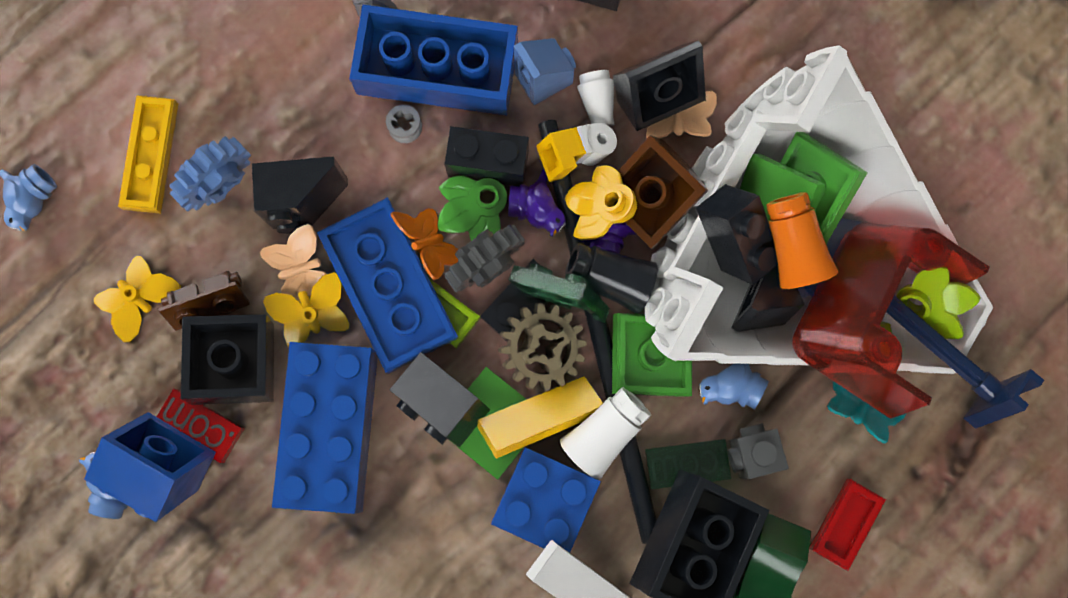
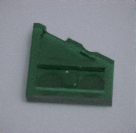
M530 264L529 269L517 265L513 266L508 280L522 292L568 310L572 306L587 310L593 316V319L605 323L610 308L588 286V280L574 274H566L565 278L553 276V272L550 269L537 264Z

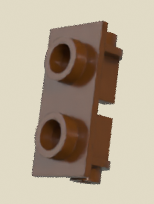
M225 271L220 275L203 280L205 292L200 294L199 288L195 283L167 292V297L161 298L163 307L158 308L160 314L177 331L182 329V317L226 315L234 312L236 309L250 305L249 300L239 288L243 284L238 272L231 274L229 271Z

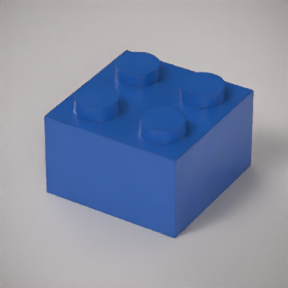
M147 412L101 438L84 480L96 486L103 494L114 497L133 508L138 515L157 522L199 490L216 452Z
M525 447L491 525L544 549L553 540L570 553L601 481Z

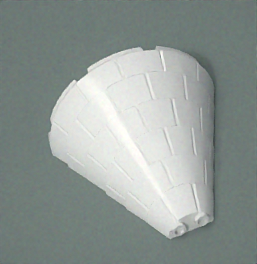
M838 45L812 52L806 55L804 61L807 64L796 72L785 67L754 91L724 123L727 135L722 142L714 148L706 146L692 167L693 171L708 189V192L667 234L668 238L665 246L652 254L651 261L657 263L658 273L653 292L645 306V320L656 329L651 337L652 342L661 353L675 362L677 360H715L719 364L814 365L817 368H862L866 371L955 374L956 372L882 309L872 315L870 319L891 324L895 348L890 358L809 339L808 312L811 306L821 307L810 295L802 298L805 305L785 325L741 332L731 328L750 283L720 270L696 207L725 184L740 189L748 163L754 153H760L777 162H781L796 132L808 134L868 172L842 218L862 222L877 231L889 245L898 270V285L894 292L895 296L902 287L913 284L918 272L932 266L947 267L950 272V282H960L973 288L980 295L979 303L967 312L957 315L963 327V338L946 339L966 357L993 309L990 300L970 268L948 224L944 223L923 181H918L873 95L870 91H865L847 56V50ZM910 299L916 305L923 304L917 299Z

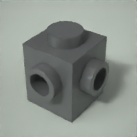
M763 423L739 429L741 437L729 440L731 449H728L730 465L733 472L739 474L740 479H752L789 469L777 428L765 430Z

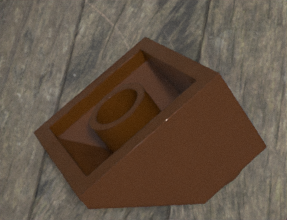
M652 135L643 142L618 170L621 173L623 184L633 190L637 201V210L634 216L625 223L651 249H654L708 192V189L693 169L664 140Z

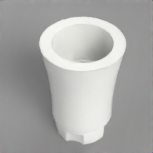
M622 387L613 398L609 397L579 426L560 438V444L566 454L580 469L589 476L600 480L613 460L642 429L641 425L649 419L651 413L632 392Z

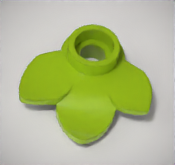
M932 266L917 273L913 284L905 285L896 295L900 301L945 339L963 338V327L957 315L972 309L981 299L980 295L967 284L950 282V272L947 267ZM910 299H917L923 304L916 305Z

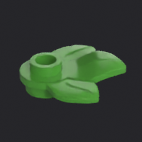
M459 175L447 179L439 186L440 192L449 201L440 212L438 219L439 231L445 233H464L468 231L472 241L478 234L487 229L490 232L492 231L493 234L501 229L499 213L506 206L507 193L499 181L492 178H483L475 181L467 176ZM489 190L495 194V199L492 203L485 204L480 200V196L484 191Z

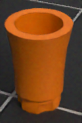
M807 192L784 196L766 204L770 216L768 223L778 262L780 288L793 289L809 286L830 279L839 273L821 232L815 208L810 205Z

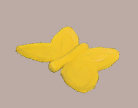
M136 256L132 259L126 271V281L119 280L117 282L119 288H109L94 297V304L102 311L112 314L111 325L115 334L123 342H131L138 335L142 322L139 308L144 313H149L152 310V306L145 300L161 303V298L167 297V292L180 289L181 284L167 275L161 273L152 274L149 264L144 258Z
M335 272L324 275L312 287L310 299L307 291H300L298 293L300 302L290 294L277 292L265 296L263 300L267 313L275 321L284 324V338L288 347L290 342L304 343L311 330L313 333L318 334L320 326L329 331H346L350 326L345 313L337 306L341 298L342 284Z

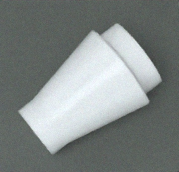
M609 70L592 71L580 75V85L577 86L591 124L604 123L609 127L614 126V80L610 79Z

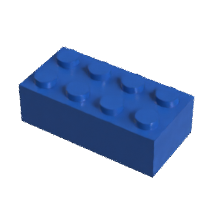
M362 4L349 79L357 95L507 116L515 69L513 46L518 43V26Z
M290 342L272 508L348 514L363 512L378 359L375 350L372 348Z

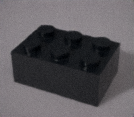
M679 469L629 584L651 598H733L770 510L701 476Z

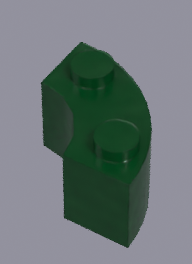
M768 513L733 598H791L800 574L808 563L811 531Z

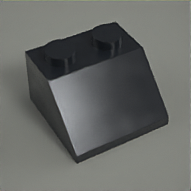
M699 41L682 44L613 75L617 102L636 131L706 101L703 47Z
M334 156L252 163L254 212L273 229H277L278 233L291 234L300 226L306 224L313 225L348 186V178Z

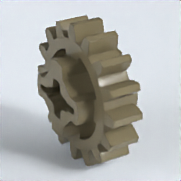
M543 303L535 304L533 314L527 307L520 308L522 319L518 320L509 317L507 321L513 327L511 332H500V336L508 340L506 346L498 348V352L508 354L509 359L502 364L503 368L516 369L512 376L514 381L519 382L524 377H527L526 387L534 389L538 381L541 388L545 391L550 390L552 380L559 386L566 385L563 375L567 373L576 376L578 372L572 366L575 361H585V357L577 353L578 348L587 345L586 341L576 338V334L583 329L582 326H570L569 323L573 317V314L570 312L558 316V305H551L547 313ZM539 320H549L560 328L551 332L547 331L543 324H540ZM524 331L525 339L523 345L517 349L519 336ZM539 338L548 341L553 340L545 347L546 355L533 353L540 346ZM567 345L566 355L561 362L560 356L563 346ZM535 361L539 362L546 373H534L527 369L525 365H530Z

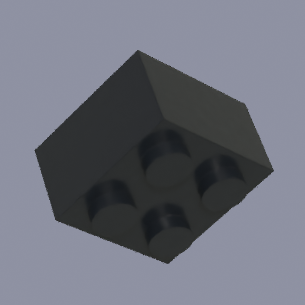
M266 314L182 317L180 399L191 405L274 402V323Z

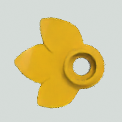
M607 165L597 166L593 172L592 182H581L574 185L565 196L567 207L575 214L580 215L573 234L579 240H593L603 237L612 224L627 222L634 216L637 210V201L633 190L623 184L621 173L618 170Z

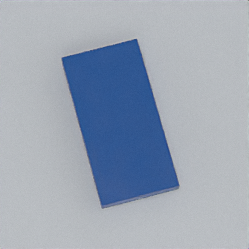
M388 197L317 232L386 374L412 362L420 352L426 355L459 338L415 250L411 248L409 238L398 228L392 219L391 213L395 212Z

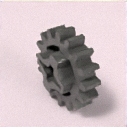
M508 225L503 230H498L495 234L492 231L490 232L489 229L481 232L476 238L455 253L459 261L452 265L449 271L444 274L446 280L456 293L459 290L460 292L468 286L471 287L475 283L478 287H485L514 265L515 262L510 256L520 250L519 248L525 244V239L514 225Z

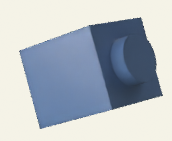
M555 38L523 41L513 46L515 76L533 105L573 84L574 69L576 68L575 60L566 47L560 48Z

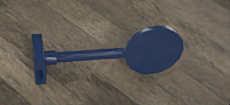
M841 218L826 244L839 273L825 281L804 286V289L813 300L836 316L852 319L871 316L881 309L884 310L972 385L971 389L978 394V397L963 419L975 429L1025 411L1029 404L1019 395L1040 387L1044 379L1030 369L1000 382L990 372L981 370L895 296L894 292L898 285L897 263L891 248L877 231L860 221Z

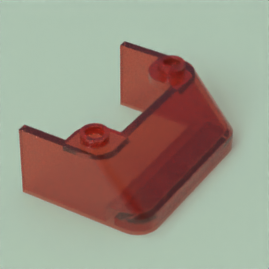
M873 223L858 224L844 235L833 256V261L839 273L819 283L793 334L792 344L795 353L801 360L891 419L928 406L932 400L931 396L896 374L902 360V347L898 339L891 332L880 326L907 267L916 273L921 270L933 271L942 266L947 267L950 272V282H960L963 284H967L987 274L990 267L934 229Z

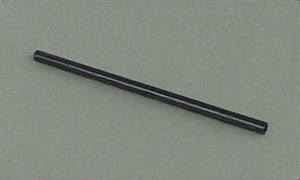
M547 120L538 124L542 140L550 133L559 131L556 120ZM569 173L563 179L552 181L558 208L566 216L564 232L571 256L577 243L588 245L587 240H579L573 236L580 215L570 210L565 202L566 194L573 187ZM578 286L607 400L615 395L612 394L613 343L602 299L599 294ZM635 435L620 452V457L641 542L646 544L657 522Z

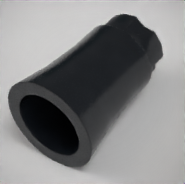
M577 243L567 263L565 277L570 281L578 283L579 287L595 292L620 304L631 312L639 314L646 306L653 292L657 279L658 265L653 261L628 257L595 245L590 247Z

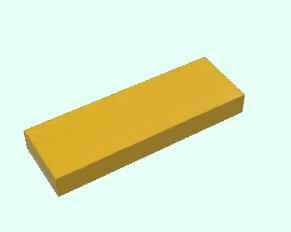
M136 96L118 207L123 210L161 214L179 105L175 99Z
M585 376L566 383L564 386L556 387L478 419L477 428L497 459L582 423L603 402Z

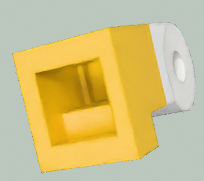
M593 123L552 132L537 144L536 148L547 178L551 182L563 179L579 163L587 166L598 164L615 150L617 138L613 129L608 125Z

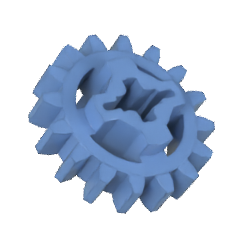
M223 137L218 144L213 140L209 145L200 146L196 149L195 154L189 160H186L180 166L179 171L175 173L174 176L177 180L169 186L172 189L170 195L186 211H190L192 208L197 211L204 203L209 206L212 202L216 204L225 199L226 194L241 182L242 176L245 174L242 169L250 165L248 158L251 154L235 137H232L230 140L227 137Z

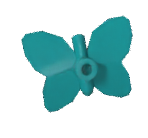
M847 368L836 369L833 375V390L836 396L830 399L827 405L828 410L845 418L851 417L857 425L863 423L867 431L883 444L887 443L889 439L888 426H894L904 419L908 412L907 405L896 398L881 397L871 403L874 393L867 390L863 396L862 385L852 371Z

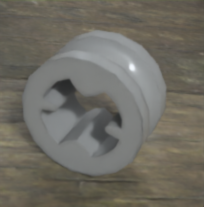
M398 105L392 108L386 116L387 129L395 141L410 143L420 136L422 123L418 112L413 107ZM404 116L407 121L414 120V122H409L411 126L409 130L404 131L402 127L394 128V126H399L397 119Z

